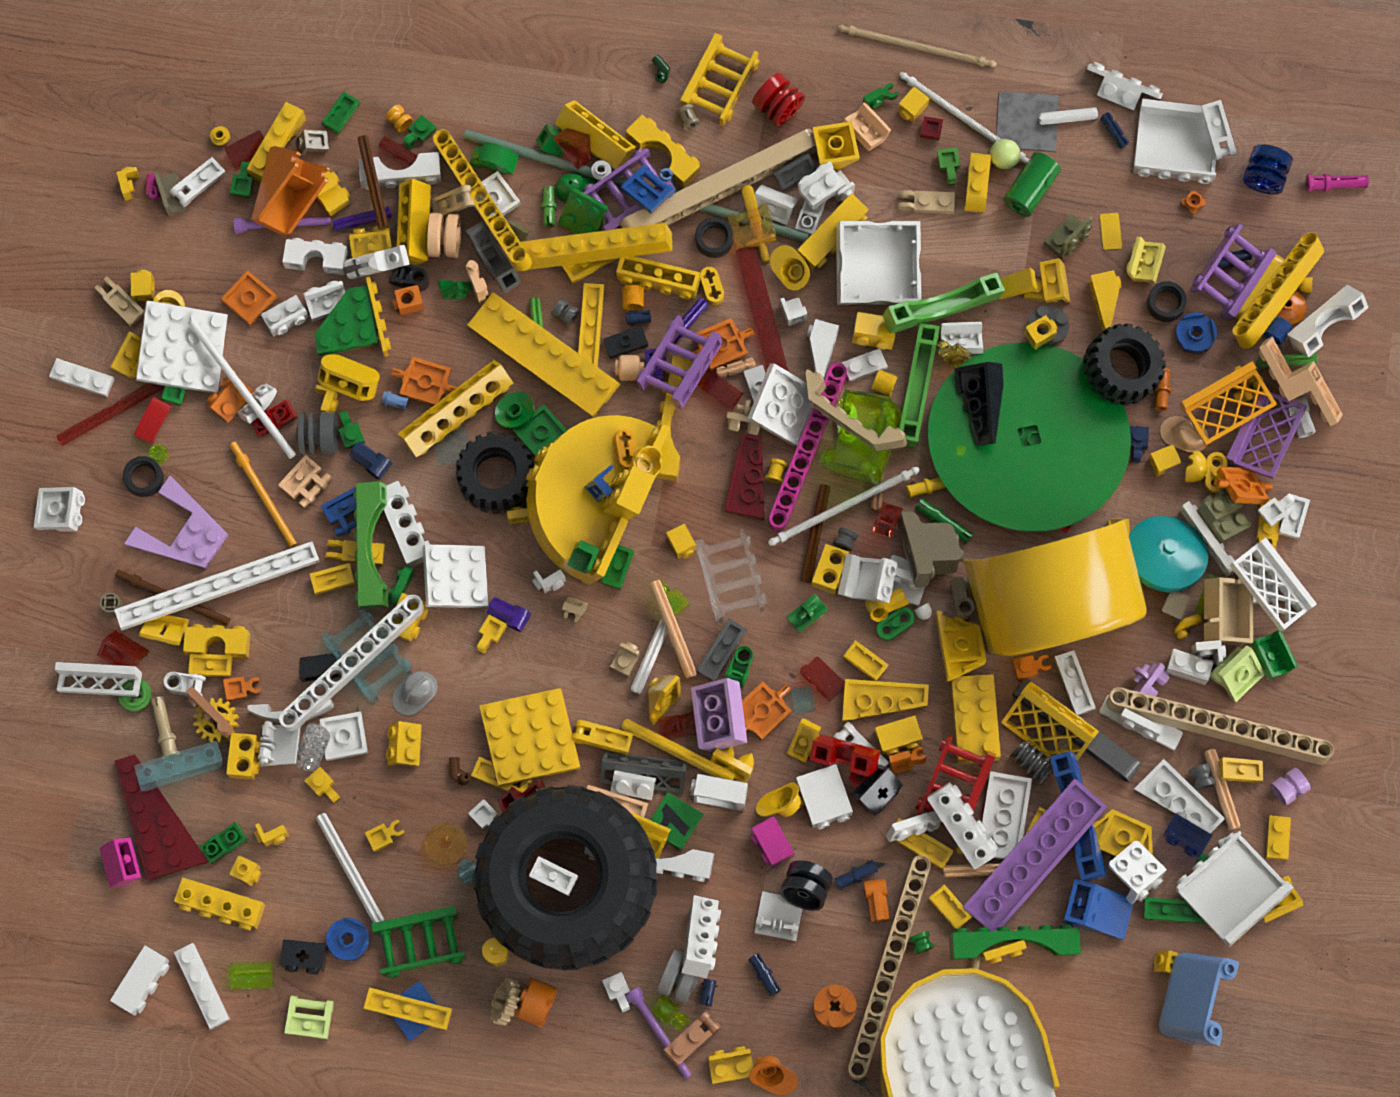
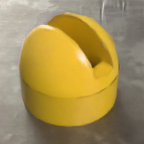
M1305 277L1298 286L1301 292L1312 293L1313 277Z

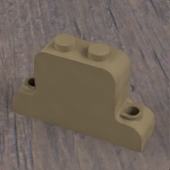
M901 512L897 527L915 588L928 586L930 579H933L935 574L955 573L959 563L964 560V552L960 549L959 536L955 533L954 527L949 523H921L918 515L914 512Z

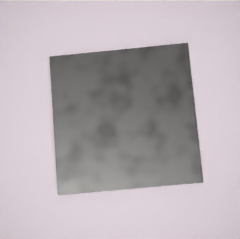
M999 91L998 138L1012 140L1020 149L1056 152L1057 123L1041 125L1039 123V114L1058 111L1059 95Z

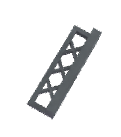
M604 751L600 783L612 785L613 778L605 777L606 770H616L647 777L656 775L660 781L655 783L654 790L684 793L687 762ZM670 778H680V786L671 785L667 780Z

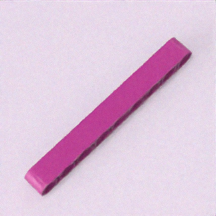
M838 362L833 363L829 367L824 379L826 388L821 393L830 401L833 407L836 406L847 375L845 365ZM840 371L843 375L837 378L832 373ZM827 389H832L835 391V394L829 396L825 393V391ZM814 408L809 416L769 516V527L774 532L779 533L786 529L830 421L829 418L820 414ZM816 425L819 426L821 430L819 432H813L810 430V427ZM811 444L814 448L807 451L803 449V445ZM798 462L805 463L806 467L804 469H798L796 468L795 464ZM794 480L799 485L792 488L788 485V482ZM788 499L791 501V504L783 506L780 501ZM780 517L784 522L777 525L773 522V519Z

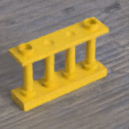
M715 33L680 99V106L696 104L720 115V125L724 127L726 121L731 120L734 114L732 109L752 71H756L760 64L758 52L754 51L751 58L724 47L722 35ZM722 54L747 65L743 74H738L716 64V61H714L716 55ZM708 71L717 72L737 81L738 84L732 92L708 81L705 77ZM704 87L728 98L729 101L725 109L698 97L697 92L699 88L702 89Z

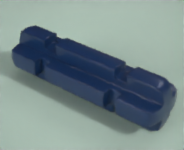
M1106 112L1101 116V121L1107 126L1106 129L1112 138L1117 140L1116 144L1122 149L1128 145L1129 140L1126 136H1123L1124 133L1116 120L1113 121L1114 117L1112 114Z

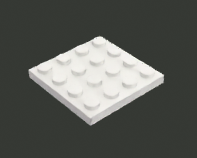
M146 301L135 381L207 393H218L221 367L188 323L195 319L220 354L223 355L228 314Z

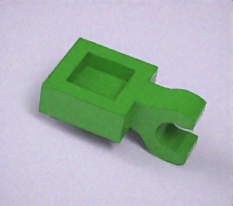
M957 147L937 150L940 171H946L948 185L956 184L955 169H960Z

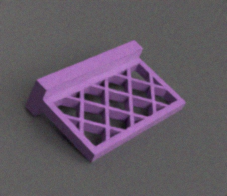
M1270 392L1274 400L1279 401L1281 407L1272 411L1268 410L1267 413H1263L1243 424L1226 459L1230 466L1235 468L1238 466L1274 479L1307 406L1293 400L1288 401L1287 398ZM1258 395L1256 405L1261 407L1267 406L1269 404L1268 399L1265 396ZM1251 407L1249 408L1246 417L1250 416L1252 409ZM1291 407L1300 409L1298 415L1291 418L1288 417L1286 409ZM1283 411L1286 420L1275 424L1272 415ZM1270 417L1273 425L1261 429L1259 424L1261 419ZM1289 424L1290 432L1280 436L1277 428ZM1275 429L1278 438L1267 442L1263 433ZM1261 434L1264 443L1253 447L1251 443L1252 438ZM1280 441L1282 445L1281 451L1272 454L1269 445ZM1267 447L1270 456L1258 460L1255 451ZM1253 452L1256 459L1255 462L1250 464L1241 462L1244 455ZM1272 459L1274 466L1271 472L1263 470L1260 464Z

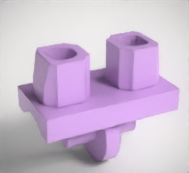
M1153 663L1151 666L1144 664L1142 669L1136 666L1133 669V672L1136 674L1133 681L1137 685L1133 691L1156 697L1158 691L1152 687L1153 683L1157 682L1159 685H1164L1170 678L1164 671L1165 666L1162 663Z

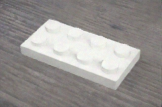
M990 771L982 824L986 829L984 832L988 839L992 838L998 847L996 849L997 855L994 857L996 859L1004 860L1023 838L1032 783L1031 778Z

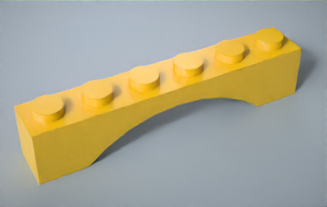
M673 356L672 362H668L685 371L689 370L692 366V361L683 357ZM666 371V374H669L668 382L665 381V383L673 387H679L682 378ZM663 391L666 394L665 401L661 400L660 413H663L662 420L657 421V427L664 424L670 427L660 449L663 455L661 458L663 467L655 478L677 482L680 455L675 449L671 438V420L676 407L672 395Z

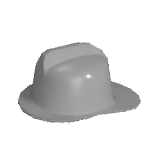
M424 671L415 672L408 676L393 693L392 702L396 711L407 716L418 713L437 693L438 686L434 676Z

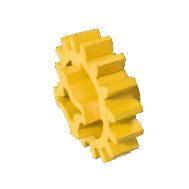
M211 698L210 704L229 722L232 728L239 727V724L235 722V720L239 719L238 714H234L237 711L236 708H230L231 703L229 701L223 704L222 698H219L218 702ZM197 707L200 713L193 715L198 720L193 723V726L198 728L196 733L198 735L203 734L201 738L204 741L209 738L211 744L214 743L215 739L221 744L224 737L229 741V736L226 737L220 733L213 723L214 720L210 723L202 715L204 710L201 707ZM218 708L226 710L228 714L221 713ZM204 728L213 729L214 734L207 732Z

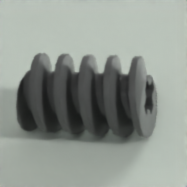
M1027 740L1022 742L1009 757L1016 755L1015 763L1022 761L1020 766L1022 769L1029 767L1027 774L1035 773L1033 776L1034 781L1041 778L1040 786L1053 773L1052 764L1047 765L1048 757L1043 760L1041 759L1042 751L1035 754L1037 746L1029 748L1031 741Z

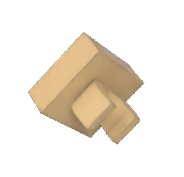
M569 596L562 607V610H565L564 618L567 619L569 613L575 614L574 622L577 623L585 613L588 603Z

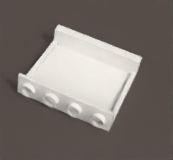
M1142 99L1133 173L1142 177L1152 175L1158 176L1160 179L1177 178L1183 182L1194 180L1201 184L1213 183L1216 176V157L1201 106Z
M1240 831L1236 834L1232 832L1224 839L1225 844L1220 849L1215 847L1208 854L1209 858L1205 862L1199 861L1192 868L1194 872L1189 876L1186 874L1177 881L1178 886L1176 887V892L1228 947L1234 944L1293 890V886L1288 881L1285 882L1241 836L1242 833Z

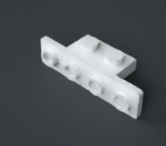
M1097 62L1088 64L1086 68L1104 76L1097 94L1098 96L1129 109L1135 110L1142 92L1161 99L1163 96L1158 87L1141 85L1142 81L1133 77L1130 80L1124 78L1123 73L1112 70V72L1104 69V65Z
M1107 695L1099 711L1100 714L1129 730L1141 734L1147 739H1151L1171 750L1176 749L1183 734L1182 731L1174 727L1154 723L1126 708L1122 714L1110 711L1106 705L1109 696ZM1113 697V700H1114L1115 702H1117V703H1121V702H1122L1121 700H1119V699Z

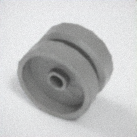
M675 949L666 966L657 992L669 996L676 985L675 1000L686 1004L699 977L681 973L684 952Z

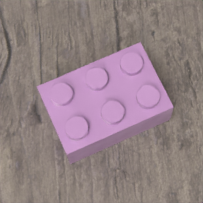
M724 678L692 687L691 693L698 748L714 752L716 748L722 750L747 743L740 683Z

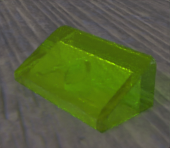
M273 962L231 963L229 967L230 989L273 988Z

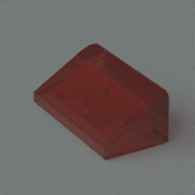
M260 130L224 148L235 170L241 167L242 161L251 162L264 140Z

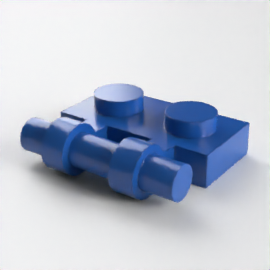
M356 487L321 505L331 525L339 521L341 526L334 529L337 537L344 533L347 535L352 529L357 527L355 519L347 523L344 519L353 514L357 509L354 499Z

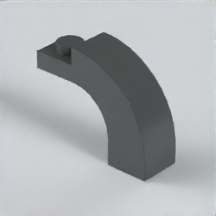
M484 221L466 231L481 262L504 293L522 283L514 267L508 262L497 246Z

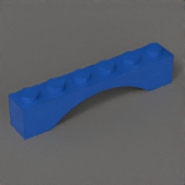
M1069 751L1050 757L1054 776L1061 793L1074 778L1084 786L1075 753ZM1093 823L1074 844L1080 877L1082 881L1086 882L1107 877Z

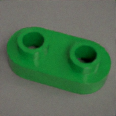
M405 566L404 569L400 568L396 580H398L396 587H392L388 598L391 599L390 604L397 606L402 593L406 594L413 578V568Z
M906 607L897 609L887 616L886 619L878 623L876 629L877 636L883 641L894 639L913 625V612ZM905 616L907 621L901 622L900 617ZM889 628L891 632L889 634H885L883 632V629Z

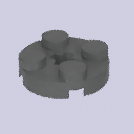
M1042 305L1031 314L1028 325L1047 315L1049 320L1052 319L1058 328L1057 334L1053 340L1044 345L1053 346L1062 342L1067 336L1069 330L1068 316L1057 307ZM1037 329V332L1039 334H1047V331L1045 329Z

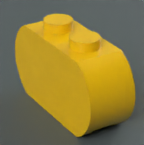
M970 153L964 211L985 213L991 161L990 154Z
M337 354L326 355L321 359L317 380L322 386L361 401L370 400L375 397L380 375L375 369Z

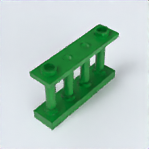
M456 906L372 923L373 933L375 935L379 934V937L382 939L387 968L380 969L382 976H387L389 979L400 976L399 973L428 966L447 962L450 965L462 963V959L466 958V954L464 951L458 952L452 923L454 918L458 917ZM437 921L444 923L450 952L449 955L437 957L431 927L433 922ZM420 925L424 931L429 959L416 962L411 930L412 927ZM400 930L402 932L408 964L395 966L390 940L391 931Z

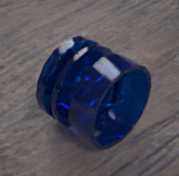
M1256 145L1252 149L1249 158L1250 164L1247 165L1242 180L1246 186L1257 192L1278 195L1283 192L1284 184L1287 180L1286 175L1290 171L1293 157L1287 151L1272 145Z

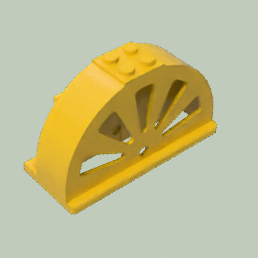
M601 416L575 425L554 442L538 450L534 458L536 465L533 469L530 468L526 476V480H528L526 484L528 487V516L537 542L549 559L559 568L587 585L605 576L628 521L639 515L655 479V476L635 466L623 469L618 465L614 436L618 431L628 429L634 435L636 451L648 445L654 446L660 451L670 427L664 424L656 427L640 419L627 416ZM622 434L619 440L624 442V447H626L625 443L629 438ZM625 451L626 456L622 459L629 465L632 458H629L627 451ZM612 464L614 468L603 479L613 491L607 497L597 502L584 486ZM580 540L600 549L590 572L587 574L567 565L576 543Z

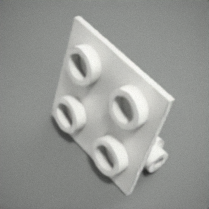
M265 721L264 725H262L263 737H260L262 743L259 744V766L296 764L300 727L296 731L289 732L282 725H273L272 722Z
M762 891L754 933L796 941L802 909L788 903L779 894Z

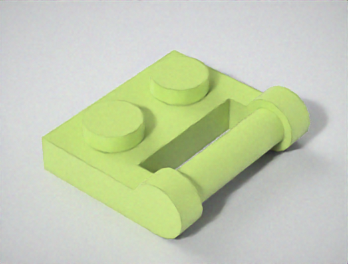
M291 995L284 1033L328 1040L334 1001L306 1000ZM296 1008L324 1010L325 1013L324 1016L296 1013Z

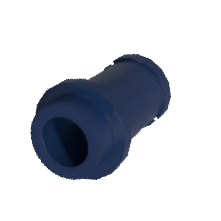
M629 310V313L625 314L627 325L634 326V324L651 323L650 310L638 312Z
M704 978V981L701 982L703 987L699 1004L712 1006L714 991L718 985H716L715 980Z

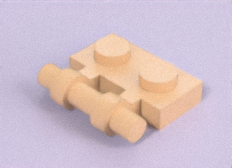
M470 260L466 264L468 278L479 306H482L486 301V296H489L484 278H479L478 264Z
M305 455L278 486L294 500L301 494L303 499L299 504L305 508L309 503L312 504L316 500L315 496L322 489H326L327 483L332 477L325 473L320 478L317 474L322 470L321 467ZM313 480L316 484L308 492L305 487Z

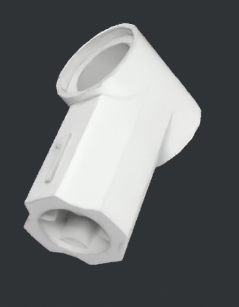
M1304 395L1293 399V401L1302 403L1307 408L1298 425L1296 434L1298 438H1305L1314 434L1316 430L1309 415L1308 401ZM1296 407L1286 409L1288 417L1291 418L1298 415L1300 409Z

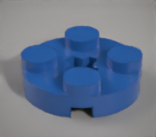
M1199 312L1189 313L1177 325L1175 331L1176 340L1185 352L1203 353L1213 346L1217 337V327L1214 321L1206 317L1205 314ZM1194 328H1197L1198 332L1201 331L1202 334L1199 337L1191 334Z
M349 917L334 922L326 935L330 952L336 958L343 961L359 959L366 952L370 941L369 932L364 924L355 918ZM352 934L353 942L345 945V941L342 939L343 936Z

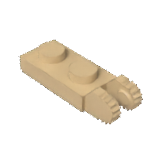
M911 190L898 192V197L914 199V204L911 202L899 203V210L914 211L916 213L954 214L955 192H913Z
M106 276L104 281L112 290L107 294L101 286L96 285L94 289L132 328L144 317V310L119 285H116Z

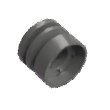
M306 412L299 413L296 437L301 455H307L308 446L311 455L316 454L317 446H320L322 455L337 454L338 419L336 412H321L319 421L316 420L314 412H310L309 421Z

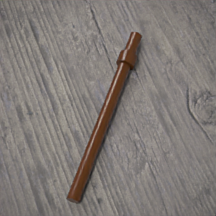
M119 569L115 574V577L128 582L134 588L140 587L156 595L167 591L142 580V577L136 574L131 575ZM199 604L187 608L228 626L231 618Z

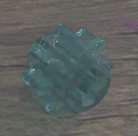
M466 858L458 863L460 868L456 872L464 884L470 882L473 885V873L476 870L475 860L469 862Z

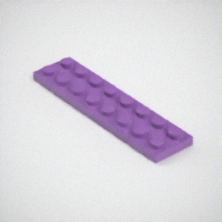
M1074 778L964 904L963 908L981 924L989 928V931H997V927H1003L1107 806Z

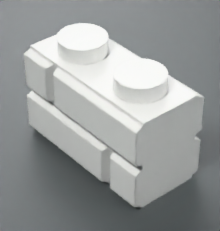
M1173 649L1165 672L1206 685L1214 661L1203 660L1202 657Z

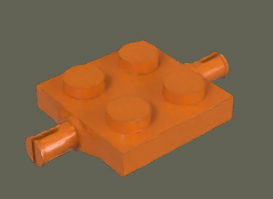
M732 318L696 332L705 338L710 337L713 331L721 336L723 344L709 365L710 371L748 356L744 339L755 335L752 327L740 332ZM698 343L699 349L693 351L692 353H700V351L703 348V345Z
M413 356L410 365L405 371L393 368L391 376L402 379L400 396L431 406L437 404L446 392L451 393L457 388L448 384L452 371L451 368Z
M1220 467L1216 472L1220 479H1215L1214 486L1216 488H1225L1234 503L1265 505L1268 502L1269 497L1265 491H1271L1273 485L1270 482L1260 481L1254 472L1244 468Z
M761 682L742 700L746 731L753 732L761 741L792 713V710L783 700V697L791 691L787 684H784L776 692L770 689L764 682Z

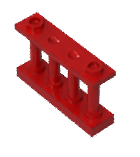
M951 735L948 736L947 740L943 739L939 747V751L942 753L924 798L919 797L915 809L919 810L917 816L921 815L924 810L935 812L931 804L927 802V798L931 791L935 792L943 787L935 783L939 771L968 782L970 786L974 787L971 795L962 794L960 796L964 804L968 803L974 811L996 754L988 751L987 756H979L950 744L953 738ZM949 752L979 764L978 767H981L979 775L974 774L973 776L943 764L946 753Z

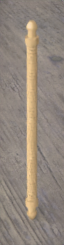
M838 26L840 32L849 33L848 35L850 36L859 35V37L871 38V40L876 39V41L888 44H896L901 47L918 49V51L938 54L943 57L960 59V61L975 63L981 67L985 65L993 68L997 64L994 60H986V57L982 56L978 58V56L973 57V55L948 51V49L936 48L935 46L931 47V45L906 41V39L901 40V38L889 37V35L864 31V29L859 30L855 26Z

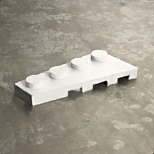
M1164 759L1134 788V790L1209 834L1225 819Z

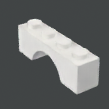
M439 152L419 153L416 161L404 170L389 169L382 164L379 157H373L379 187L395 188L400 183L410 179H415L429 185L442 182ZM362 158L358 160L361 187L369 190Z
M1349 285L1342 288L1287 334L1293 349L1309 358L1323 346L1321 337L1328 326L1341 320H1355L1369 308L1363 293Z

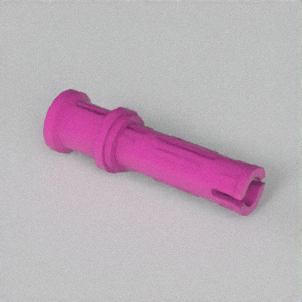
M1306 175L1307 192L1312 190L1328 192L1334 188H1368L1369 186L1368 175Z

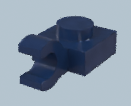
M1130 426L1131 448H1133L1132 462H1141L1142 449L1148 448L1149 427Z

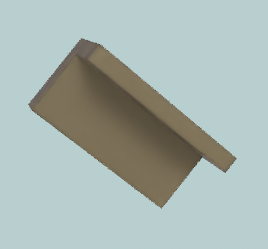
M158 172L154 173L168 216L188 211L187 206L183 207L179 203L180 200L170 194V190L179 183L176 172L160 177Z

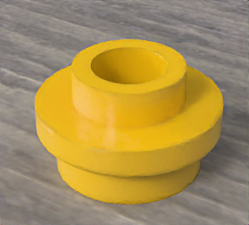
M218 126L211 131L210 139L214 145L224 146L230 140V133L227 128ZM222 133L223 136L221 138H217V134Z

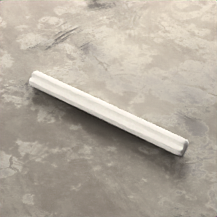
M326 813L318 815L316 820L372 922L384 921L380 910Z

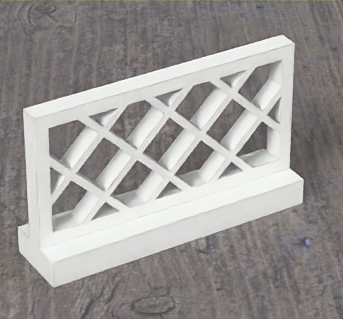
M1267 538L1261 540L1230 564V567L1280 632L1317 604ZM1252 554L1259 563L1252 561ZM1238 564L1247 565V572H1244ZM1252 567L1259 568V576L1253 574ZM1265 571L1271 579L1265 578ZM1253 580L1260 582V589L1254 586ZM1265 583L1272 585V592L1265 591ZM1278 588L1284 594V596L1278 594ZM1266 597L1272 598L1273 606L1267 603ZM1278 600L1285 602V609L1278 607ZM1290 604L1294 607L1297 613L1291 611ZM1279 613L1285 615V624L1280 620Z

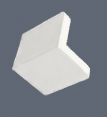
M784 298L780 299V307L788 326L807 320L805 306L802 307L799 298L785 301Z

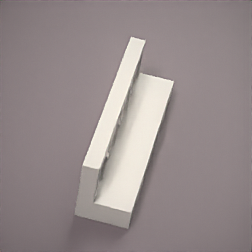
M56 662L55 671L59 674L58 692L134 697L139 695L142 672L136 666ZM65 677H74L77 681L70 687H64ZM88 678H93L96 681L90 688H85L82 685ZM108 679H113L116 683L111 689H105L102 686ZM128 680H135L133 691L124 690L122 685Z

